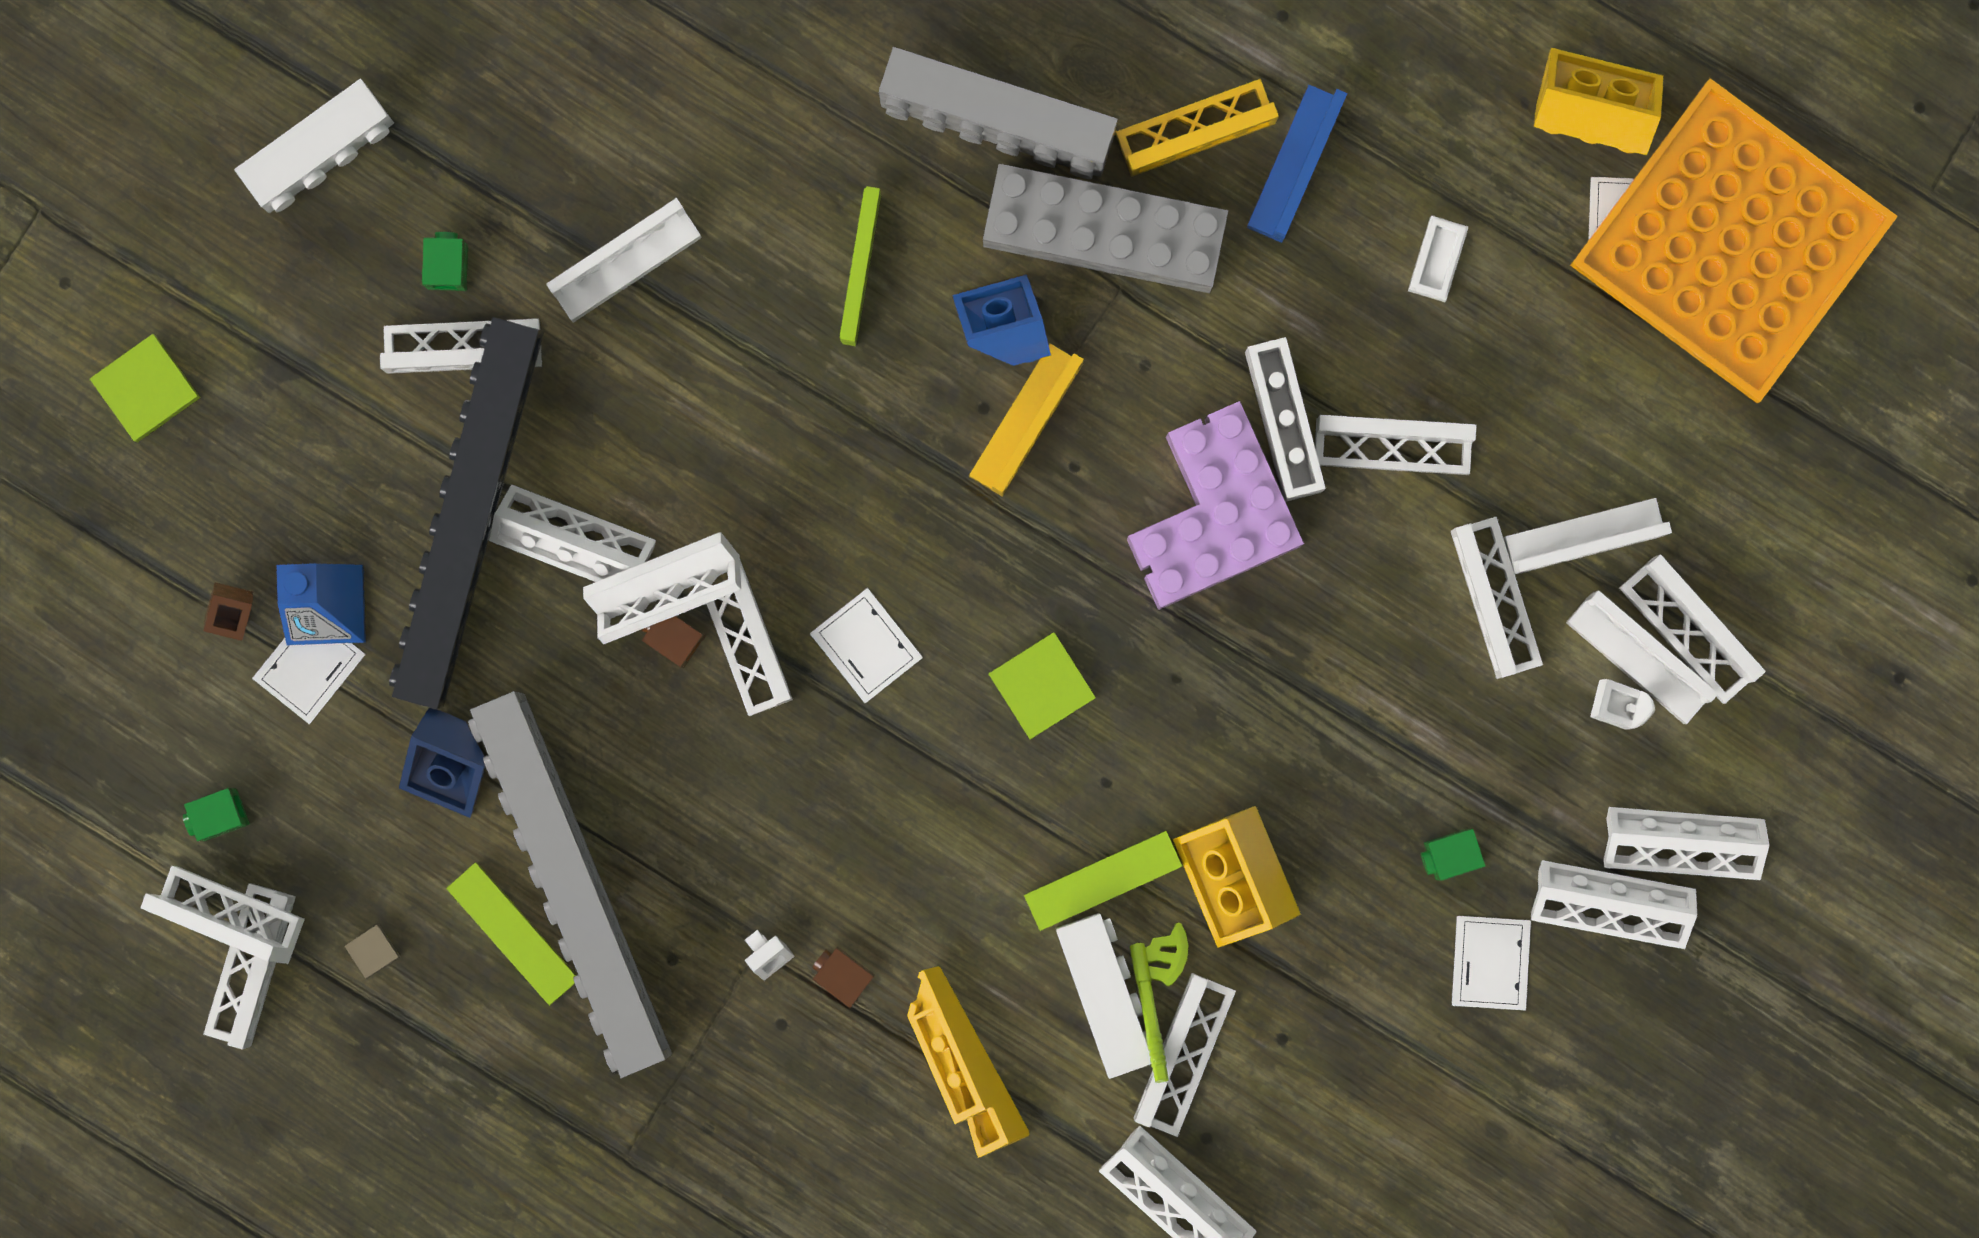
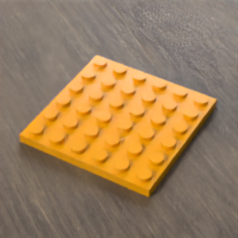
M1710 78L1570 266L1754 402L1759 403L1898 216Z

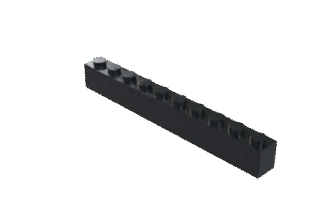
M495 317L492 318L491 324L486 323L483 328L480 346L485 347L481 362L476 361L470 375V384L474 385L471 400L466 399L460 413V422L464 423L461 438L456 437L450 450L449 459L454 461L451 476L445 475L440 488L439 497L444 499L440 514H434L430 526L429 535L434 536L431 551L424 552L420 563L419 573L424 574L420 589L415 588L409 605V611L414 612L411 626L404 627L400 638L399 648L404 649L401 663L394 665L389 680V686L394 687L393 698L436 710L445 705L490 537L494 514L497 511L544 335L543 330Z

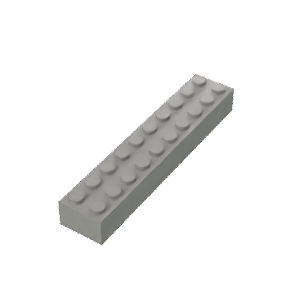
M513 691L470 709L473 719L468 720L469 727L476 742L482 741L488 753L487 756L483 757L486 769L492 779L497 778L501 784L503 792L498 793L500 803L506 815L512 814L518 828L513 830L514 837L522 852L527 850L533 863V865L528 867L530 876L537 889L540 887L544 889L548 902L543 903L545 913L551 925L558 924L563 936L562 939L558 940L561 952L567 962L573 960L578 975L573 977L580 997L582 999L588 997L593 1012L589 1013L588 1016L596 1035L603 1034L608 1049L603 1050L611 1072L618 1070L620 1077L623 1078L666 1060L672 1055L671 1049L525 694Z

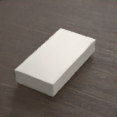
M1435 216L1430 217L1409 284V292L1442 302L1446 301L1468 226Z

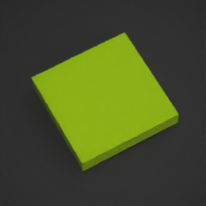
M151 334L90 378L133 441L137 443L201 398L155 334Z
M1054 632L988 674L1029 739L1034 738L1096 698Z

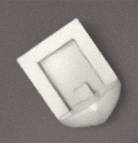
M1609 679L1599 680L1590 717L1622 729H1635L1650 719L1655 712V705L1651 696L1646 692Z

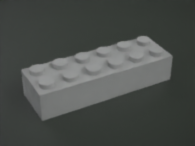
M896 47L892 49L879 88L881 107L886 108L885 113L891 117L906 121L911 116L923 120L922 125L928 129L944 132L945 128L960 132L959 137L968 142L981 144L982 140L997 144L996 149L1003 153L1018 156L1020 151L1034 156L1033 161L1040 165L1055 168L1057 163L1070 167L1071 174L1089 180L1092 179L1093 175L1102 176L1118 121L1117 118Z
M998 164L983 236V247L1210 293L1214 283L1228 210Z

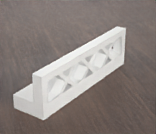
M675 198L546 285L574 323L702 237L678 199Z
M539 319L507 320L540 330ZM492 321L384 326L385 353H380V367L386 373L472 370L476 361L481 362L484 348L473 349L467 342L477 331H483L486 323L491 324ZM468 331L463 338H460L455 333ZM449 332L459 341L452 350L434 351L428 345L438 333ZM421 333H429L424 340H422L417 335ZM410 334L420 344L413 352H394V335ZM541 346L535 367L542 366Z
M1320 415L1316 419L1315 449L1320 466L1470 474L1472 442L1476 440L1475 424ZM1324 435L1340 436L1350 449L1340 458L1323 457ZM1349 437L1363 438L1354 444ZM1368 438H1378L1389 451L1379 460H1368L1358 447ZM1387 439H1395L1401 441L1393 447V445ZM1407 440L1418 441L1428 454L1417 463L1407 462L1397 449ZM1426 441L1440 443L1432 449ZM1445 443L1462 444L1461 466L1446 465L1435 452ZM1354 452L1360 459H1348L1347 457ZM1393 454L1399 462L1384 460ZM1429 457H1432L1437 464H1428L1424 462Z
M514 485L510 486L494 514L489 541L594 582L647 562L656 542L654 539ZM515 500L530 506L532 511L521 513L510 509ZM548 518H562L566 520L568 525L557 527L550 524ZM595 531L601 533L604 539L593 541L586 538L584 532ZM629 544L642 549L639 557H635L623 552L620 546Z
M1653 498L1505 536L1504 542L1514 574H1519L1660 538L1671 534L1672 530L1669 522H1662L1657 500Z
M1497 517L1454 528L1451 530V535L1496 678H1503L1543 665ZM1490 527L1495 543L1487 556L1479 552L1473 532ZM1496 550L1498 552L1500 562L1493 559ZM1489 564L1504 571L1506 581L1499 593L1490 587L1486 574ZM1508 587H1509V590H1510L1512 599H1510V598L1504 596V594L1506 593ZM1501 600L1516 609L1518 617L1511 630L1502 625L1497 609ZM1519 625H1521L1524 637L1516 633ZM1513 638L1527 645L1531 661L1515 665L1509 648Z
M719 532L583 587V599L597 614V638L603 644H606L741 590L740 555L724 535ZM728 572V580L714 586L711 585L719 575ZM694 586L688 596L677 599L684 589ZM660 600L653 610L643 613L651 602ZM626 614L618 624L610 627L611 618Z
M1661 554L1649 560L1619 587L1687 665L1719 693L1716 697L1722 704H1726L1744 686L1755 682L1766 672ZM1647 574L1658 585L1657 601L1642 600L1632 589ZM1664 593L1671 599L1672 602L1664 601ZM1649 606H1657V615ZM1663 606L1678 607L1684 614L1683 630L1667 628L1663 623ZM1690 622L1698 631H1690ZM1675 635H1683V644ZM1689 635L1704 636L1710 643L1709 659L1693 657L1689 652ZM1716 651L1724 660H1716ZM1701 664H1709V673ZM1716 664L1730 665L1741 677L1726 691L1715 681Z
M740 560L741 590L734 592L738 603L730 600L732 594L719 598V600L723 601L719 611L715 601L706 604L748 716H752L789 702L793 698ZM727 604L741 609L744 623L739 634L725 628L722 623L721 617ZM746 628H748L751 639L743 636ZM727 633L736 637L733 647H731ZM741 640L754 645L758 658L752 670L737 663L735 653ZM760 664L762 665L765 676L757 672ZM740 669L750 674L746 684ZM756 676L768 682L774 698L754 706L748 690Z
M1600 591L1591 593L1566 622L1683 724H1687L1705 703L1712 702L1719 694Z
M1609 807L1606 820L1609 838L1604 856V868L1761 880L1770 846L1765 819ZM1618 845L1634 846L1638 850L1630 856L1616 855ZM1662 849H1673L1677 853L1669 859H1660L1654 855ZM1702 852H1711L1716 856L1708 862H1698L1693 858ZM1741 855L1755 856L1753 866L1736 865L1732 860Z
M1542 860L1538 871V892L1531 911V920L1685 949L1697 918L1696 889ZM1546 899L1563 902L1566 906L1559 911L1543 909ZM1590 908L1601 909L1604 915L1598 918L1585 917L1582 912ZM1633 915L1641 917L1643 922L1632 926L1624 924L1620 919ZM1668 922L1682 925L1679 934L1664 932L1659 926Z
M171 866L161 895L146 893L141 905V909L260 959L289 964L305 920L177 866ZM181 878L189 881L194 895L184 902L173 899ZM218 893L222 898L225 910L212 915L209 912L205 899ZM232 899L238 901V903L233 904ZM194 904H197L198 909L195 908V907H192V906H193ZM250 906L253 909L257 923L245 929L241 926L237 911ZM264 913H267L271 916L265 918ZM228 917L230 922L224 920V918ZM279 919L289 923L282 944L274 941L268 926ZM260 930L262 935L257 934L255 932Z
M252 883L248 884L246 895L255 898L256 894L271 898L270 905L289 913L292 911L296 897ZM247 906L241 909L238 918L243 928L246 929L248 919H250L252 925L257 923L252 907ZM279 919L268 925L274 941L282 944L288 922ZM260 930L256 931L257 934L262 935ZM230 946L203 1035L227 1041L229 1046L242 1050L251 1047L276 962H268L256 956L247 960L243 951ZM238 956L242 964L234 968ZM245 968L248 978L243 995L236 998L229 982L232 974ZM227 994L228 998L230 999V1002L223 1005L225 996ZM233 1006L237 1015L231 1033L216 1029L220 1012Z
M1191 973L1163 1043L1169 1081L1155 1083L1152 1070L1133 1118L1135 1122L1149 1128L1152 1126L1178 1137L1235 995V990ZM1205 988L1224 994L1225 996L1219 1010L1204 1016L1199 1003ZM1197 1011L1199 1019L1193 1021V1018ZM1215 1018L1210 1031L1206 1021ZM1202 1023L1208 1037L1205 1046L1189 1053L1184 1042L1189 1028ZM1181 1048H1183L1185 1055L1178 1057ZM1201 1054L1195 1068L1192 1057ZM1188 1060L1193 1072L1191 1081L1174 1089L1170 1080L1175 1064ZM1168 1084L1170 1091L1163 1094ZM1187 1090L1182 1103H1180L1177 1094ZM1173 1096L1179 1110L1173 1126L1154 1118L1160 1101Z
M1141 1126L1131 1133L1123 1146L1099 1170L1101 1174L1172 1238H1253L1257 1232ZM1122 1161L1134 1172L1135 1178L1125 1177L1115 1166ZM1147 1191L1156 1192L1163 1198L1164 1205L1154 1203L1148 1197ZM1176 1217L1184 1218L1191 1223L1193 1231L1184 1230L1177 1224Z

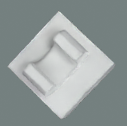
M756 930L745 939L754 951L745 961L752 971L764 981L795 957L787 945L777 936L768 941L764 935H761Z

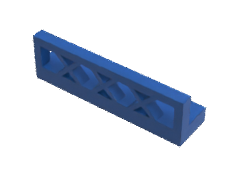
M1308 85L1247 228L1281 243L1283 242L1347 96L1346 92L1336 89L1334 95Z

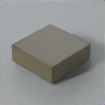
M380 924L375 925L344 946L365 979L401 957Z

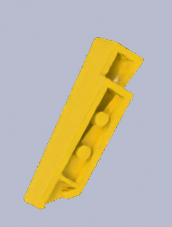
M937 966L922 970L918 975V978L921 979L917 999L910 1004L907 1016L954 1124L967 1120L978 1158L1028 1137L1030 1133L942 969Z

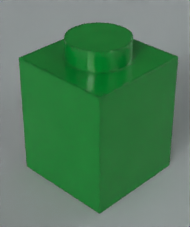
M435 232L434 238H424L422 285L428 290L467 291L468 244L463 239H458V234L454 232Z
M227 788L184 804L187 812L183 814L184 825L189 835H195L197 841H207L250 825L237 788Z
M1465 829L1424 842L1426 851L1421 853L1422 862L1427 875L1434 874L1435 880L1442 881L1485 867L1473 829Z

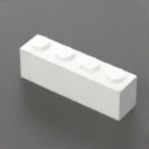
M360 78L234 170L265 211L271 213L273 210L280 212L289 207L295 201L294 195L305 187L309 190L322 183L327 177L325 173L338 164L339 167H342L354 160L358 155L357 150L366 143L374 144L382 140L389 133L388 128L394 122Z
M1284 337L1249 346L1245 355L1284 501L1287 502L1322 493L1326 488L1287 339Z
M1097 913L1055 928L1108 1078L1111 1079L1150 1065L1152 1062H1150L1151 1057L1149 1056L1150 1051H1148L1146 1031L1142 1032L1137 1018L1143 1015L1142 1006L1136 992L1130 995L1128 993L1124 980L1131 978L1124 956L1116 957L1111 942L1118 939L1111 919L1102 920L1101 914Z

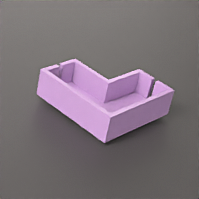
M1240 401L1207 415L1205 419L1206 425H1203L1201 419H1198L1168 432L1166 436L1196 506L1131 534L1127 538L1140 570H1145L1149 566L1152 569V573L1146 575L1144 579L1158 610L1300 548L1304 544Z

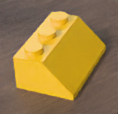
M1551 48L1536 104L1534 127L1543 129L1550 134H1564L1580 138L1582 141L1590 144L1600 143L1616 147L1625 153L1647 155L1661 118L1663 75Z
M1256 806L1173 839L1217 948L1268 931L1301 915Z

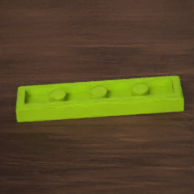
M868 186L864 188L840 332V340L844 345L856 346L881 199L880 188Z
M1164 831L1025 894L1024 897L1041 931L1182 867V864L1167 831Z
M475 862L446 888L549 1006L575 984L573 977L577 974L478 862Z

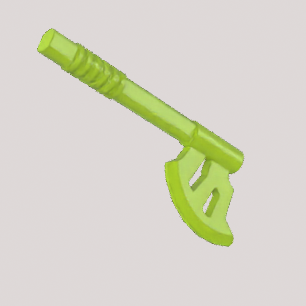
M1176 923L1170 936L1153 938L1151 944L1145 947L1144 943H1136L1130 946L1155 1083L1167 1082L1169 1078L1151 982L1152 980L1160 981L1168 987L1183 972L1188 956V941L1181 923ZM1163 947L1177 948L1176 953L1160 951ZM1158 961L1171 966L1169 969L1149 966L1148 963Z

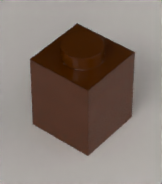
M214 582L205 615L203 631L242 641L252 607L253 591Z
M677 616L642 629L646 633L642 641L681 668H685L706 637Z
M839 947L833 953L825 949L812 967L818 972L812 980L849 1008H851L875 976V974Z

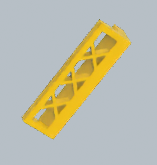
M1261 79L1116 131L1115 135L1130 175L1133 177L1274 125L1279 115L1274 102L1269 103ZM1253 91L1256 92L1261 107L1244 113L1234 109L1240 96ZM1233 99V102L1230 107L1222 104L1223 102ZM1212 106L1227 113L1223 121L1205 126L1198 123L1203 110ZM1197 112L1194 120L1185 117ZM1178 120L1191 126L1187 134L1170 140L1162 136L1167 123ZM1161 126L1158 134L1150 130ZM1142 133L1155 139L1152 147L1132 154L1126 138Z
M1051 343L1049 344L1051 355L1039 360L969 477L1000 496L1004 495L1083 366V358L1076 354L1070 356Z

